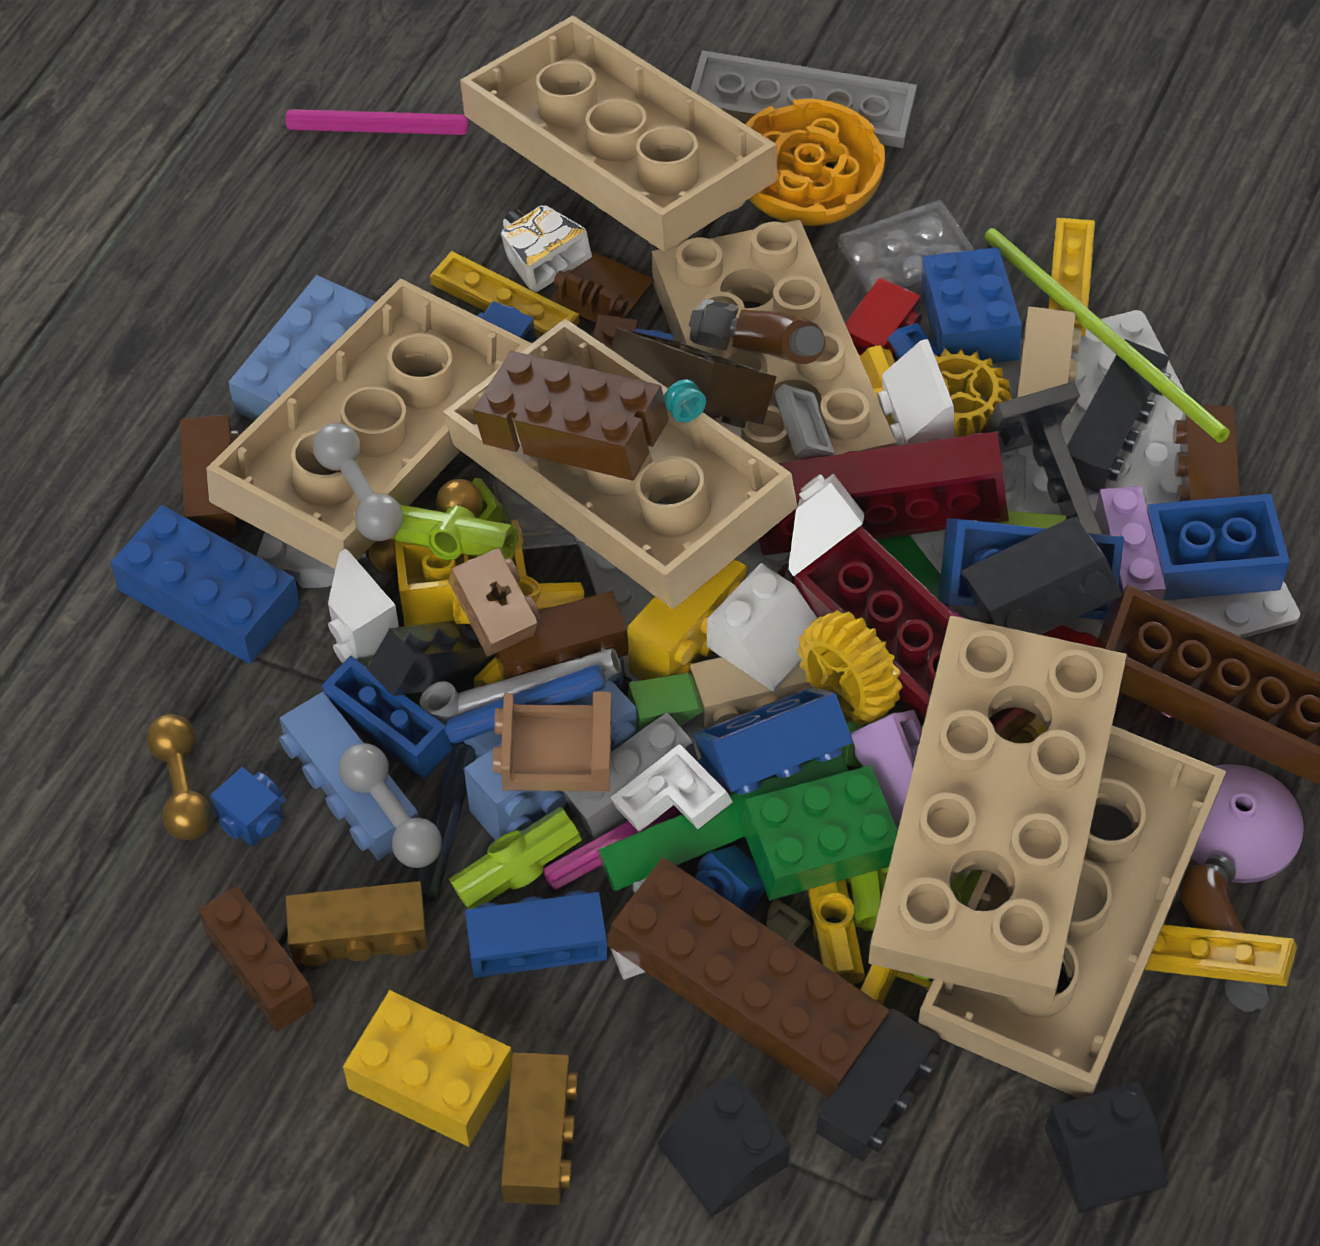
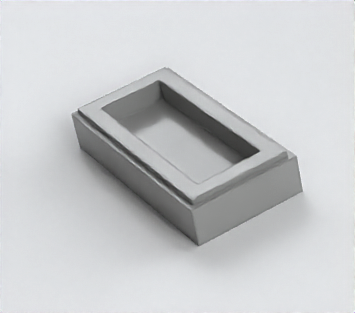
M782 384L774 394L795 457L805 459L807 457L818 458L835 455L815 394Z

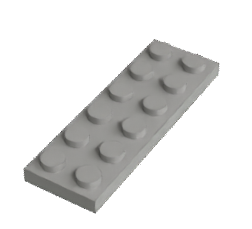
M702 50L690 90L737 120L745 123L767 107L773 106L775 110L793 105V100L820 99L835 102L856 111L873 125L874 134L880 144L904 148L917 85Z

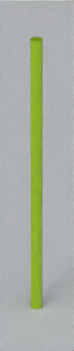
M994 228L986 232L984 239L993 248L999 247L1002 256L1062 308L1069 312H1076L1075 319L1213 439L1221 443L1228 438L1230 434L1228 428Z

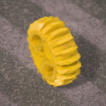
M945 348L941 353V357L935 354L934 356L954 405L955 438L980 433L997 404L1012 399L1009 380L1004 378L1002 368H993L991 358L981 361L977 351L972 356L964 354L962 348H960L957 354H950ZM981 394L986 399L987 403L981 399Z
M838 610L828 613L823 617L820 616L811 622L810 626L804 630V634L798 638L800 647L797 649V653L802 659L799 666L806 672L805 681L811 683L812 687L836 693L845 721L857 722L859 726H862L874 720H880L889 713L888 710L893 708L895 703L900 700L899 691L902 689V684L897 677L901 672L894 666L893 660L895 656L888 653L885 647L886 642H881L876 636V629L867 628L865 620L862 618L855 619L852 613L847 612L843 614Z

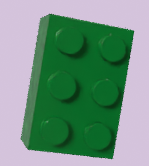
M871 765L745 799L740 824L769 901L889 867L898 833Z

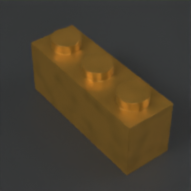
M420 881L286 896L288 944L294 964L302 963L307 966H318L324 964L327 960L344 958L352 961H363L369 959L372 955L392 953L397 956H407L414 954L417 950L428 949L424 901Z
M513 1053L501 1184L505 1203L560 1205L561 1188L570 1189L572 1162L571 1160H564V1146L574 1142L575 1116L567 1115L568 1100L576 1101L578 1072H570L568 1055Z

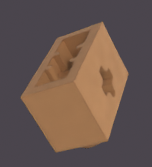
M499 548L452 568L449 584L487 657L534 636L538 624L537 619L540 618L538 608L530 595L524 597L517 584L520 581V576L514 562L510 558L504 559ZM493 594L496 600L504 599V605L501 607L497 601L489 602L490 595Z

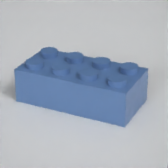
M316 275L228 382L234 411L255 421L376 302Z
M608 679L606 680L605 688L598 692H611L612 752L636 735L637 721L636 706ZM593 693L563 705H593ZM493 749L464 768L469 811L495 841L511 831H523L556 808H563L567 803L563 791L503 790L501 773H493Z

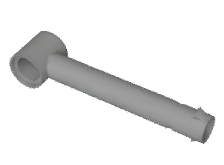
M601 648V652L587 655L583 658H577L460 693L449 682H437L423 692L420 698V707L446 725V721L450 718L504 699V692L515 695L593 665L600 666L606 680H608L613 675L620 674L621 665L619 657L613 648Z

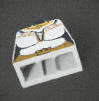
M539 206L526 215L519 210H512L503 220L504 229L501 232V237L507 258L527 287L536 293L554 282L555 276L560 270L564 272L573 270L592 258L586 229L548 206Z

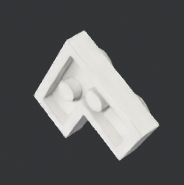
M680 744L610 797L616 808L638 832L673 805L696 829H699L732 803L727 791Z

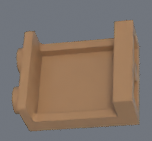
M504 692L503 708H495V735H502V746L493 747V773H501L503 790L610 791L611 692H593V705H517L514 703L513 693Z

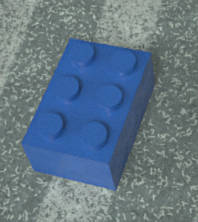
M999 247L922 256L921 293L935 346L940 353L938 357H941V353L945 348L950 354H957L960 348H962L964 354L972 356L977 351L981 361L989 358L992 359V363L1018 361L1020 359L1022 324Z
M1271 494L1148 504L1147 513L1166 587L1163 601L1281 590L1290 561Z
M809 687L693 734L705 770L724 789L730 792L736 791L737 795L760 788L762 786L760 780L776 774L777 778L796 774L802 770L801 763L816 758L817 762L833 759L842 754L841 747L853 743L836 693L815 687Z

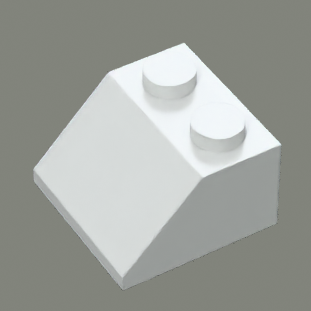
M928 339L919 341L882 374L883 391L877 392L878 401L884 415H891L894 424L890 425V429L895 438L896 445L900 446L927 442L932 439L955 438L954 405Z
M820 474L801 488L799 493L801 499L796 508L788 568L793 576L863 524L864 512L834 474L827 479H824Z
M347 548L339 552L328 601L332 620L328 623V626L337 642L333 645V649L342 663L352 656L365 667H368L370 660H372L389 628L399 627L396 607Z
M760 563L707 618V647L775 692L798 668L802 660L797 653V649L800 647L798 638L804 634V630L810 626L809 624L817 619V616L794 584Z

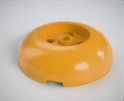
M820 99L793 100V105L775 110L773 106L767 107L754 115L745 124L776 144L777 181L749 198L758 209L774 219L782 222L800 219L803 226H820L841 221L860 210L872 198L881 182L885 163L884 146L880 144L874 134L873 125L862 115L846 106ZM830 163L835 167L834 169L826 167V164Z

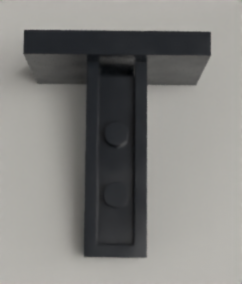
M1069 382L998 403L980 433L997 432L1000 454L1033 445L1034 459L1039 467L1043 466L1048 478L1047 490L1049 497L1054 504H1058L1061 514L1066 515V519L1076 516L1088 533L1102 534L1059 427L1080 397L1075 382Z

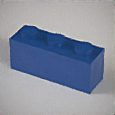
M350 656L322 685L325 695L347 723L424 780L452 750L451 742L445 732L446 726L406 696H393L366 669L367 667Z
M573 891L567 893L564 897L549 899L529 897L521 900L519 903L505 905L484 903L475 909L465 910L474 978L607 960L606 934L599 892Z

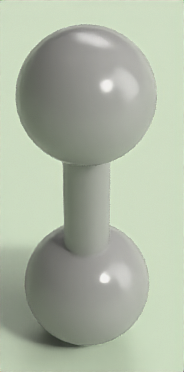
M331 423L322 427L315 435L313 441L315 458L322 466L328 469L341 470L360 501L355 512V523L358 530L363 536L373 541H385L392 538L401 528L403 522L402 509L391 496L381 493L375 494L355 462L360 453L358 435L351 427L342 423Z
M367 743L351 746L343 753L340 759V778L345 786L352 791L358 793L370 792L394 825L396 830L392 837V849L396 858L404 865L412 868L425 867L434 862L442 847V838L438 828L429 820L410 818L385 784L389 769L388 761L385 754L378 747Z

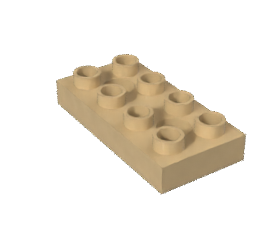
M575 16L567 18L460 80L465 117L663 252L672 247L679 246L688 240L690 235L725 213L740 208L747 199L777 181V152L774 142Z
M800 219L785 223L767 222L753 230L710 239L692 238L665 252L660 249L652 251L653 285L671 333L674 334V340L777 376L764 424L747 421L745 428L721 422L722 416L715 418L716 422L776 463L803 460L794 455L774 394L784 384L815 394L835 455L844 454L849 451H866L896 445L895 438ZM704 299H711L738 305L735 318H739L742 309L796 315L810 320L820 327L825 337V348L822 355L815 362L803 365L759 352L732 347V337L729 339L727 350L701 346L690 340L691 327L688 325L692 310H697ZM743 302H757L762 304V306L745 308Z
M400 278L206 468L209 502L336 569L339 552L346 548L358 561L375 541L363 536L357 528L355 512L360 501L342 471L335 473L337 470H331L322 466L315 458L313 441L317 432L322 427L331 423H342L351 427L360 440V453L355 462L375 494L389 495L399 505L409 506L461 451L453 445L443 411L497 371L510 351L522 352L532 343Z
M567 319L561 321L520 352L659 384L662 387L663 396L668 389ZM497 371L443 411L455 447L672 609L682 603L797 508L791 472L703 412L696 419L681 423L677 422L672 417L671 412L667 410L668 423L654 447L648 446L649 455L634 481L525 455L515 426V418H512L520 444L517 452L483 444L473 409ZM663 498L666 502L671 503V505L656 503Z
M950 616L870 944L869 964L1052 1006L1127 654ZM1006 708H1023L1037 715L1043 722L1047 732L1041 734L1035 741L1030 743H1013L1003 739L995 732L990 718ZM986 870L994 873L1004 881L1011 897L995 910L976 911L967 908L956 899L950 884L957 876L966 871Z
M1112 726L1095 806L1109 805L1121 810L1130 819L1134 832L1130 836L1116 841L1102 840L1089 833L1061 965L1067 976L1069 986L1063 992L1054 996L1052 1006L1050 1007L934 979L920 1009L918 1024L937 1034L943 1040L1074 1097L1082 1098L1092 1095L1216 800L1226 771ZM983 870L967 908L976 911L995 910L1010 899L1009 889L1000 877Z

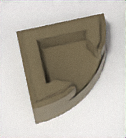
M774 899L768 910L766 927L794 946H797L811 929V921L780 900Z

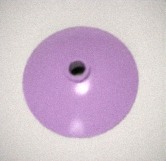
M1236 764L1214 766L1226 771V774L1190 862L1193 865H1204L1207 858L1211 855L1224 856L1233 863L1236 869L1235 878L1232 880L1234 883L1259 882L1282 872L1295 858L1303 838V818L1295 798L1281 782L1256 768ZM1236 805L1244 806L1247 809H1249V811H1240L1239 809H1237Z

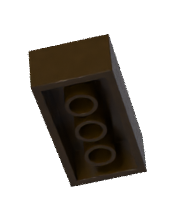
M616 327L611 346L612 351L666 388L680 380L687 379L693 381L706 397V406L703 413L713 420L722 416L721 422L745 428L747 421L764 424L777 376L679 341Z

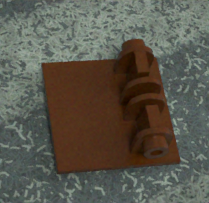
M591 251L592 258L572 271L567 270L564 272L560 270L556 274L554 284L559 287L550 300L578 313L580 318L593 324L597 323L599 314L627 318L654 282L653 278Z

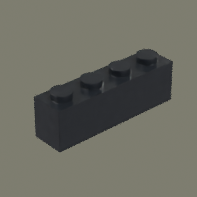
M1125 339L1134 349L1171 379V374L1166 372L1169 360L1168 355ZM1117 354L1067 445L1083 487L1097 493L1100 492V489H1106L1110 481L1118 482L1126 464V460L1122 459L1126 451L1129 453L1134 452L1141 436V431L1138 430L1140 424L1148 425L1156 407V402L1153 401L1156 394L1163 396Z

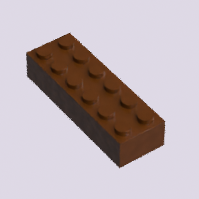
M1127 585L1121 592L1123 596L1115 599L1108 607L1095 645L1097 648L1127 654L1119 692L1313 783L1320 784V674L1135 587Z
M664 857L610 926L607 946L829 1098L890 1011Z

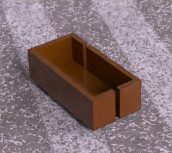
M515 351L509 352L473 409L482 442L485 445L517 452L520 444L512 418H515V426L525 455L634 481L649 455L648 446L654 447L669 421L662 387L659 384Z

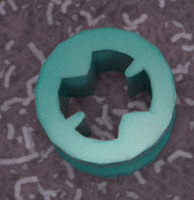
M680 380L674 383L664 394L666 409L671 412L672 417L677 422L685 423L696 419L706 406V397L691 380Z

